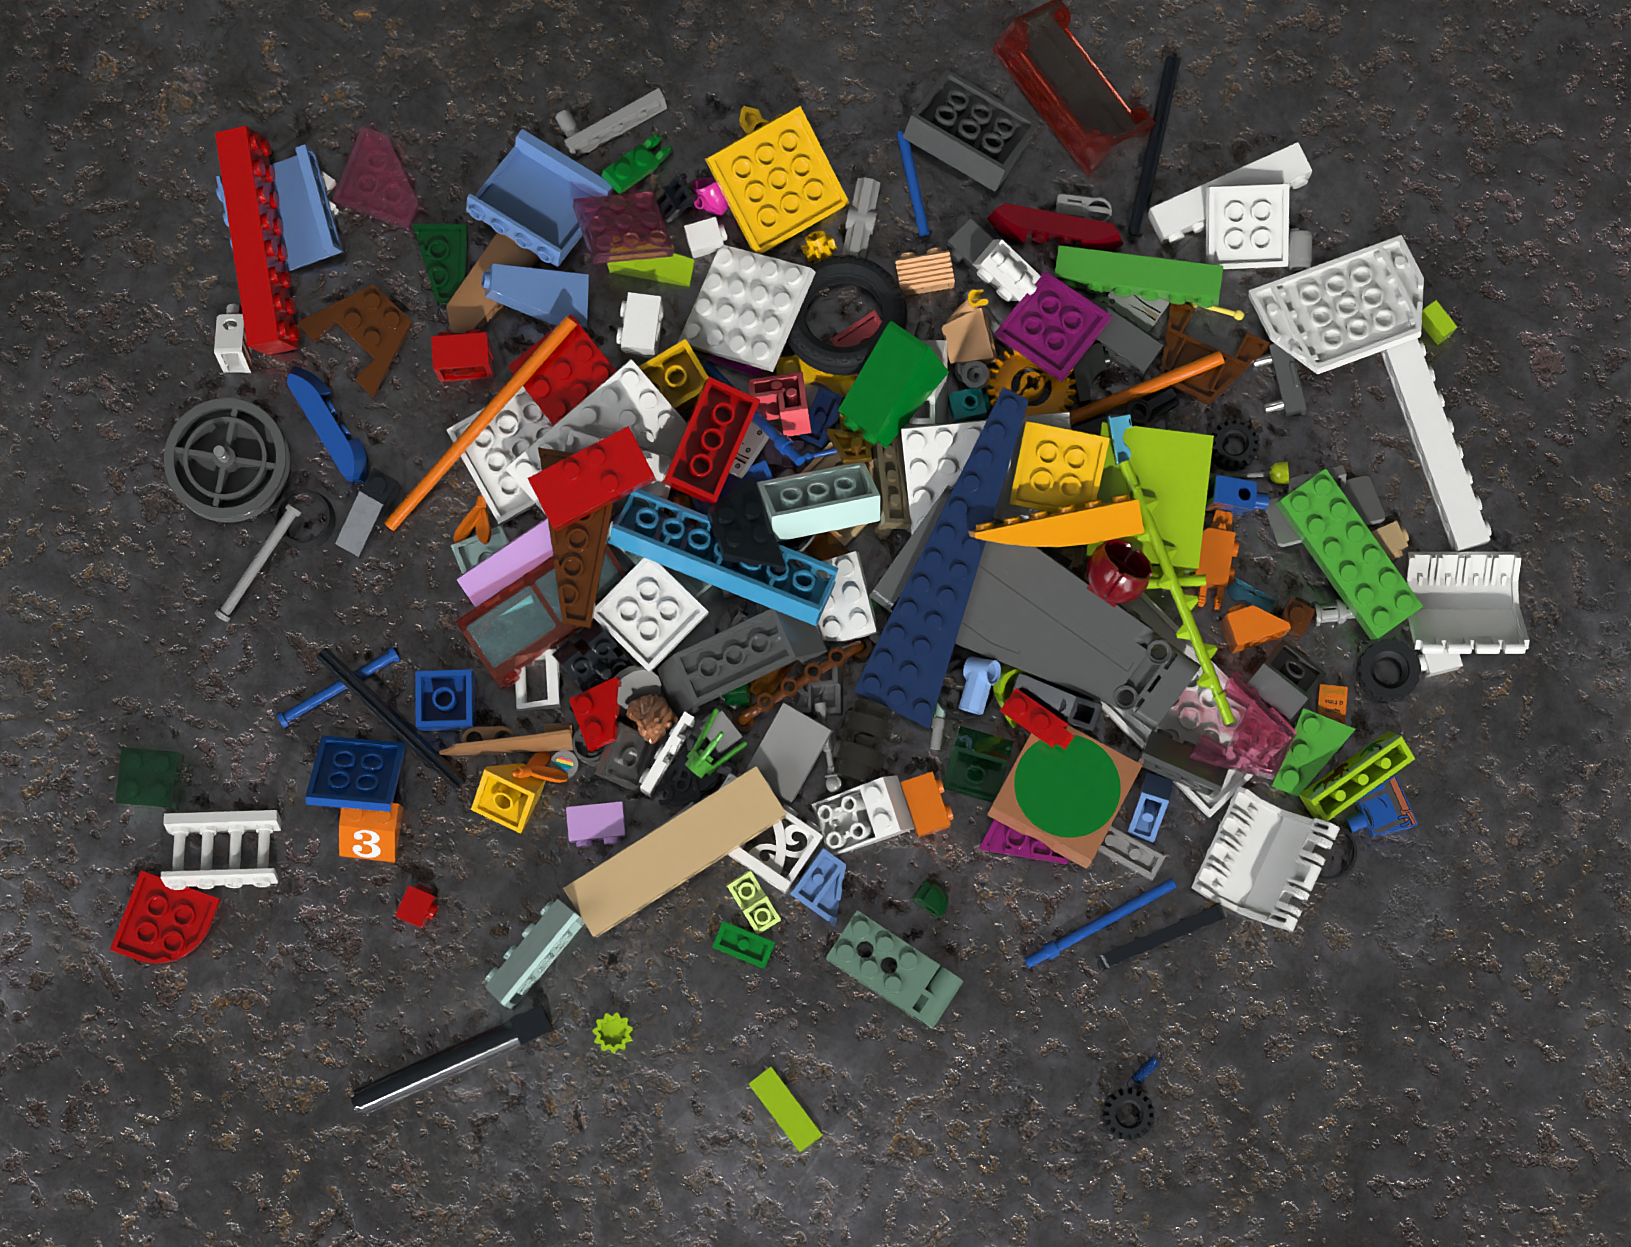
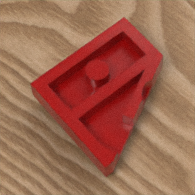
M614 677L569 699L589 751H594L617 740L618 726L616 720L619 716L620 704L617 703L618 689L622 684L621 679L618 677Z

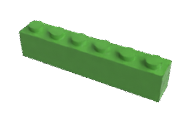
M1059 246L1054 277L1073 290L1075 288L1086 289L1087 292L1092 294H1102L1103 291L1114 292L1115 296L1123 298L1137 295L1147 301H1156L1159 298L1167 299L1173 304L1191 302L1196 303L1197 306L1202 308H1211L1212 305L1218 306L1224 266Z

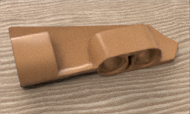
M497 233L446 306L451 331L455 334H466L467 330L475 329L476 327L481 328L503 306V304L486 298L485 288L481 286L482 274L492 264L532 268L540 260L539 256L529 249L520 247L505 234Z
M572 723L544 724V733L517 737L510 728L504 726L472 727L464 732L462 743L454 744L448 749L439 750V755L466 756L499 755L511 752L574 751L572 748L574 726ZM503 733L509 734L511 736L509 738L497 739L498 736ZM475 734L483 737V741L469 742V739Z

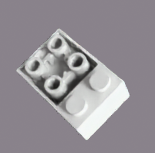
M897 775L878 778L812 804L818 826L822 829L820 832L823 835L826 850L834 856L915 829Z

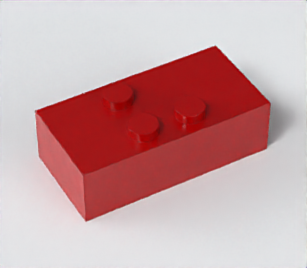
M708 377L661 483L710 505L716 503L760 399Z
M629 426L527 478L556 532L656 480Z

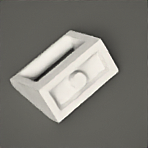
M557 649L514 655L517 711L561 708L559 663L552 656ZM546 659L548 699L527 703L525 661Z

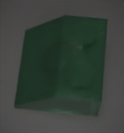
M960 726L943 783L944 789L994 803L1002 786L1014 741Z

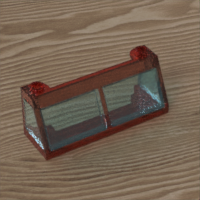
M608 545L606 546L595 607L627 575ZM554 556L455 621L500 689L504 686L509 687L515 684L520 679L521 668L583 628L562 623Z

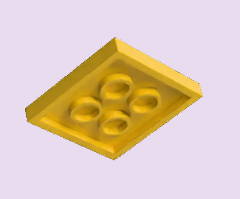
M1026 420L1009 504L1058 513L1059 507L1075 505V509L1085 507V502L1097 500L1110 438Z

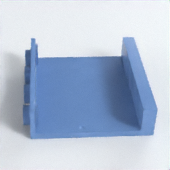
M306 144L295 148L296 156L271 165L275 171L274 191L277 193L280 203L277 208V214L284 228V232L281 234V241L286 247L288 259L285 261L286 271H291L343 252L315 150ZM219 175L216 176L218 184L216 186V193L219 200L223 202L225 209L223 219L229 227L222 177Z

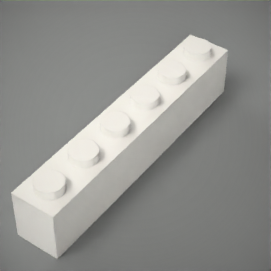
M1297 142L1151 207L1148 218L1161 245L1166 242L1174 244L1185 238L1184 234L1193 230L1195 233H1199L1206 229V186L1288 183L1289 188L1297 189L1308 183L1307 179H1309L1312 169Z

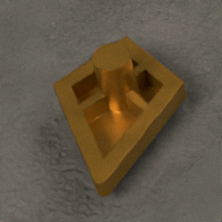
M827 429L826 434L844 464L872 461L870 443L861 436L862 434Z

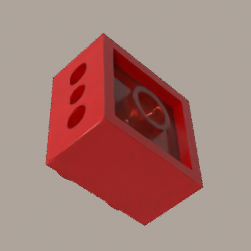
M470 329L466 331V334L444 331L438 333V336H431L433 370L440 382L495 378L493 346L487 332H482L480 329Z

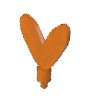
M482 493L481 496L477 497L475 507L471 509L457 527L453 538L455 543L465 540L474 527H476L479 541L485 545L489 543L491 525L486 511L487 502Z
M549 751L537 752L526 766L518 767L516 771L512 772V775L518 778L533 776L557 783L568 780V775L563 771L546 767L550 760Z

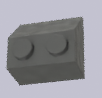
M1282 639L1246 685L1257 696L1271 704L1278 713L1285 715L1291 720L1327 673Z

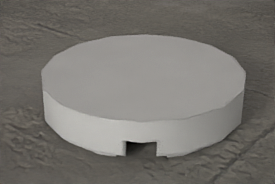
M634 665L625 668L615 676L620 678L622 682L621 687L618 689L617 701L620 704V716L628 717L626 715L627 709L632 700L649 694L660 695L661 682L653 670L649 673L644 667Z

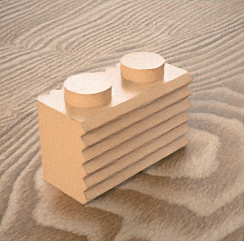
M932 248L927 250L924 255L916 256L914 252L901 254L899 256L900 259H895L897 282L904 296L954 288L955 279L949 250L943 251L942 248Z

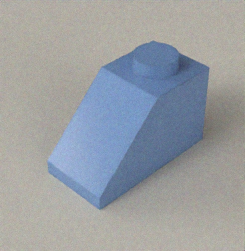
M1146 772L1127 831L1128 835L1154 843L1169 803L1173 780Z

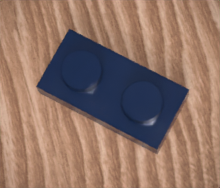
M819 387L809 410L811 433L801 434L798 437L821 448H825L829 441V437L826 434L827 429H834L840 416L838 409L845 397Z

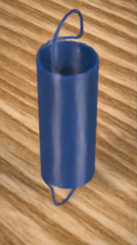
M1153 1056L1150 1057L1131 1078L1137 1084H1140L1159 1065V1062Z

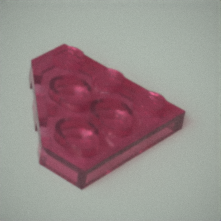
M361 127L332 201L336 205L410 230L420 205L387 135Z

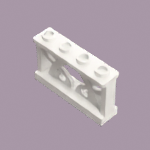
M730 773L720 789L742 774L738 773L734 776ZM784 804L783 809L787 813L784 819L793 825L788 826L785 830L782 821L773 825L776 846L773 844H760L747 853L743 850L745 846L743 844L728 855L786 894L822 841L823 835L820 834L822 829L810 820H807L806 823L796 818L798 812ZM794 832H801L807 838L806 847L798 852L786 850V844L796 845L800 842L793 841L791 836ZM762 850L776 852V856L768 853L770 855L768 861H762L759 855ZM785 856L800 858L787 878L782 877L781 872Z

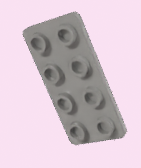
M1343 465L1326 468L1366 526L1384 521L1385 513L1369 476L1364 475L1346 480V471ZM1319 471L1299 474L1296 477L1290 478L1289 492ZM1281 496L1269 499L1268 507L1264 511L1278 546L1286 547L1301 543L1302 541L1275 504L1276 501L1283 497Z

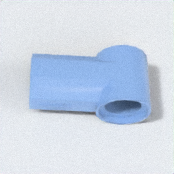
M971 656L964 664L963 673L966 683L959 708L981 715L984 712L991 685L996 684L1000 678L1001 666L996 660Z

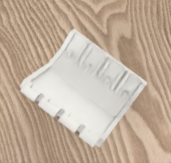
M1408 552L1405 581L1423 605L1421 609L1408 617L1415 649H1421L1422 654H1442L1443 649H1446L1448 654H1471L1472 649H1475L1476 654H1499L1500 649H1503L1504 654H1525V649L1529 648L1530 640L1519 606L1518 578L1521 565L1520 552Z

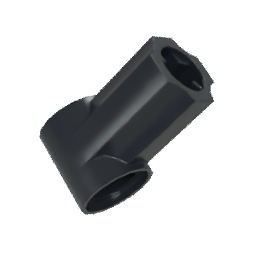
M1168 386L1141 399L1133 400L1129 403L1124 415H1130L1132 426L1144 427L1148 422L1179 406L1177 395ZM1131 410H1140L1144 418L1140 420L1135 419L1131 415Z

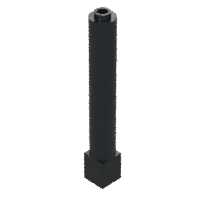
M537 1006L511 1018L507 1022L353 1090L355 1096L351 1097V1102L357 1113L362 1112L364 1116L369 1115L520 1046H525L552 1034L554 1029L544 1006Z

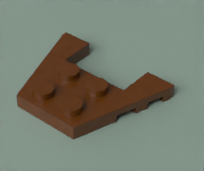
M372 284L300 320L297 325L315 343L334 324L340 326L374 359L354 379L374 398L413 322Z
M1185 303L1170 304L1161 374L1220 351L1184 334L1195 312L1194 307ZM1247 332L1235 357L1220 351L1225 362L1224 364L1170 385V387L1210 406L1268 349L1270 343Z

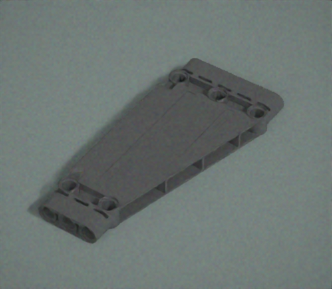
M949 485L939 496L869 595L871 599L891 613L894 610L892 607L899 599L953 490ZM993 518L992 520L993 526L1004 524V522L998 518ZM986 540L955 644L1124 710L1154 731L1196 675L1201 665L1170 644L1167 639L1156 634L1152 627L1120 604H1117L1114 608L1086 589L1089 585L1088 581L1040 547L1003 544ZM1156 644H1162L1166 647L1167 653L1162 658H1156L1152 655L1151 648ZM1174 652L1177 653V655L1174 657V659L1171 661L1168 667H1166L1165 665L1170 660ZM1158 675H1160V678L1157 680V682H1156L1155 685L1152 687V689H1151V690L1148 689V688L1151 686V684L1154 682V680L1156 679V677H1157ZM1124 689L1130 690L1134 695V699L1130 703L1121 702L1118 698L1120 691ZM1143 698L1144 700L1141 702L1136 711L1133 712L1132 710L1134 709V707L1137 705L1140 699Z

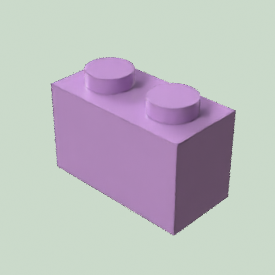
M622 801L566 807L569 842L576 843V847L593 846V841L604 840L605 845L621 843V838H627L625 811Z

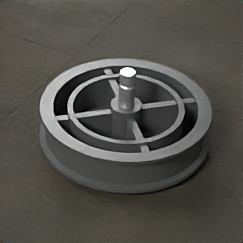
M219 398L193 407L177 421L165 445L164 468L173 492L190 510L212 521L233 523L248 520L261 514L277 500L288 480L290 452L281 429L264 410L244 400Z

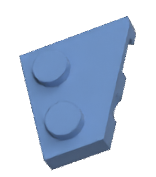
M821 848L789 894L835 926L838 918V905L841 899V887L846 864L824 848Z

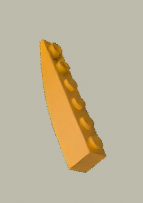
M1129 494L1113 496L1112 501L1102 503L1101 499L1085 502V507L1075 509V505L1059 507L1058 513L1048 514L1047 510L1031 513V518L1023 520L1020 519V516L1008 517L1003 519L1004 524L994 526L993 522L976 524L977 529L969 531V536L1011 545L1064 547L1092 544L1144 533L1139 499L1129 498Z

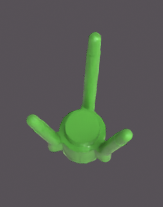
M714 708L693 749L687 755L689 759L685 763L701 779L706 773L711 776L718 767L748 745L747 741L742 742L711 764L714 759L709 754L719 743L724 733L720 731L705 750L700 749L719 712L718 708Z

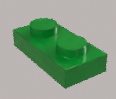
M723 921L712 948L765 969L775 942Z

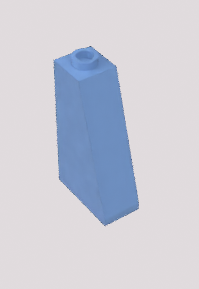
M492 264L486 272H483L481 286L485 288L486 298L554 326H557L566 315L572 314L584 329L587 328L588 274Z

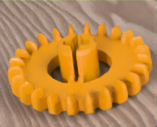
M1014 349L1013 355H1010L1007 351L1003 352L1005 362L996 358L995 364L999 369L990 368L991 375L995 377L990 378L988 385L994 388L988 389L986 392L987 395L995 397L990 401L991 406L995 405L1003 387L1012 391L1011 383L1013 378L1025 369H1036L1043 373L1040 374L1035 371L1025 373L1021 378L1017 394L1029 399V401H1035L1042 396L1044 386L1048 381L1051 382L1052 391L1050 397L1043 404L1027 406L1024 416L1068 412L1064 406L1074 405V401L1068 398L1077 394L1076 390L1069 388L1076 383L1075 379H1068L1072 375L1073 369L1063 382H1060ZM1028 382H1029L1030 384L1036 383V384H1037L1036 390H1035L1034 388H1032V387L1029 388V389H1026L1027 383H1028Z

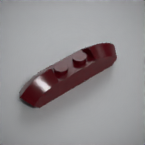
M1009 203L1002 204L987 217V220L999 232L1025 243L1027 236L1032 237L1031 239L1038 243L1053 241L1058 242L1059 246H1079L1083 249L1107 252L1124 245L1113 223Z

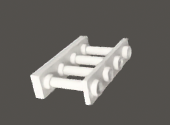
M278 811L165 813L164 826L167 832L174 836L172 871L161 872V879L164 885L173 890H182L186 886L211 889L214 885L239 888L245 884L268 887L270 884L278 883V875L275 869L268 868L270 834L273 831H281L282 820ZM245 832L259 833L257 869H240L242 835ZM200 833L202 835L200 870L184 871L185 838L189 834ZM217 833L230 834L228 870H212L214 835Z

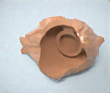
M657 694L642 696L639 699L632 700L628 705L626 715L629 719L635 721L638 726V733L651 745L664 737L666 731L670 730L673 723L678 722V717L668 706L666 698L659 697Z

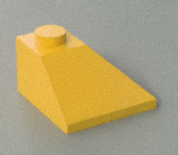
M523 763L487 766L484 769L471 810L521 834L541 796L546 780L533 776L525 778L514 777L512 772L516 771L518 767L526 766Z

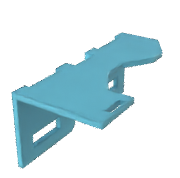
M1130 415L1113 418L1108 416L1107 418L1116 465L1129 460L1131 456L1130 449L1123 441L1125 429L1132 427Z
M1234 577L1233 584H1230L1227 589L1231 599L1235 601L1245 600L1268 613L1276 602V599L1260 590L1254 589ZM1249 590L1252 591V592L1254 591V593L1257 594V595L1255 596V595L1249 593Z

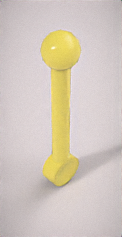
M1188 302L1190 306L1194 308L1198 307L1196 303ZM1212 305L1211 308H1206L1234 316L1236 320L1244 318V312L1241 310L1233 311Z

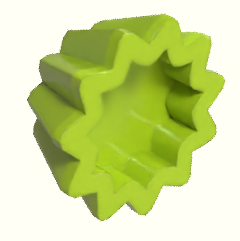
M617 1012L613 1016L605 1013L604 1019L596 1020L598 1027L592 1030L597 1036L594 1043L601 1044L602 1051L610 1049L612 1053H616L618 1048L625 1050L626 1042L632 1041L629 1034L633 1031V1028L627 1025L628 1018H621Z

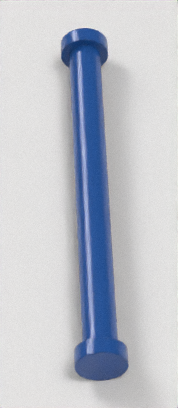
M393 646L387 648L388 652L360 667L353 673L362 680L389 663L400 661V658ZM338 680L283 713L281 711L276 713V716L285 728L289 726L288 722L347 689V687Z

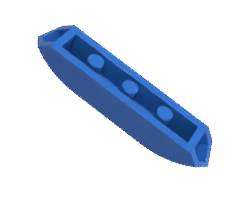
M294 366L289 372L287 385L346 481L365 483L367 459L364 447L359 438L347 440L351 437L348 429L343 422L338 425L333 416L337 414V411L329 399L324 402L331 391L316 375L303 368Z

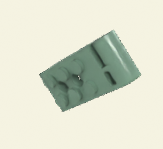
M858 910L826 956L827 961L931 1029L935 1027L964 982L955 974L943 968ZM862 943L870 944L873 948V954L868 958H862L857 953V947ZM885 959L894 960L897 965L896 971L892 974L884 973L880 966L881 962Z

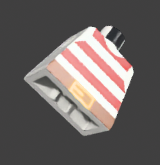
M239 304L227 305L226 314L218 315L216 320L214 353L223 373H251V348L247 347L242 308Z

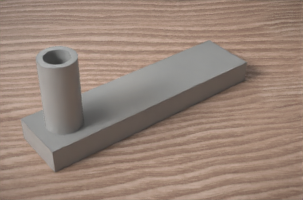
M657 88L584 130L580 129L569 110L561 111L556 115L555 119L567 137L564 142L569 155L573 160H576L666 110L667 105L662 92Z

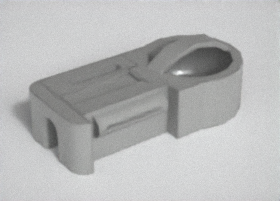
M1059 194L1055 212L1092 219L1088 212H1100L1108 214L1107 218L1102 221L1109 222L1112 207L1103 198ZM1100 204V205H1103L1104 207L1092 206V205Z

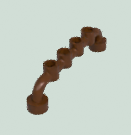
M865 636L852 640L849 645L842 649H832L825 660L818 664H808L805 667V672L794 679H784L780 688L770 694H760L756 703L745 710L742 709L735 712L732 717V724L739 733L750 732L755 724L754 717L759 713L771 711L775 703L785 697L795 696L799 688L809 682L819 681L822 674L831 668L843 666L845 660L853 655L857 659L868 658L872 653L870 639ZM840 654L842 659L839 662H835L832 660V656ZM810 669L818 670V674L814 677L810 676L808 672ZM789 683L795 686L794 690L790 692L784 689L785 685ZM768 698L771 700L770 705L762 706L761 701Z

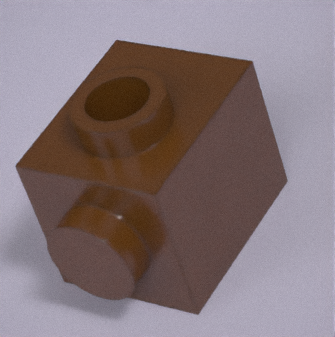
M1296 597L1295 600L1290 598L1279 616L1280 619L1288 622L1291 626L1287 634L1298 640L1305 634L1315 612V609L1310 607L1311 603L1302 598Z

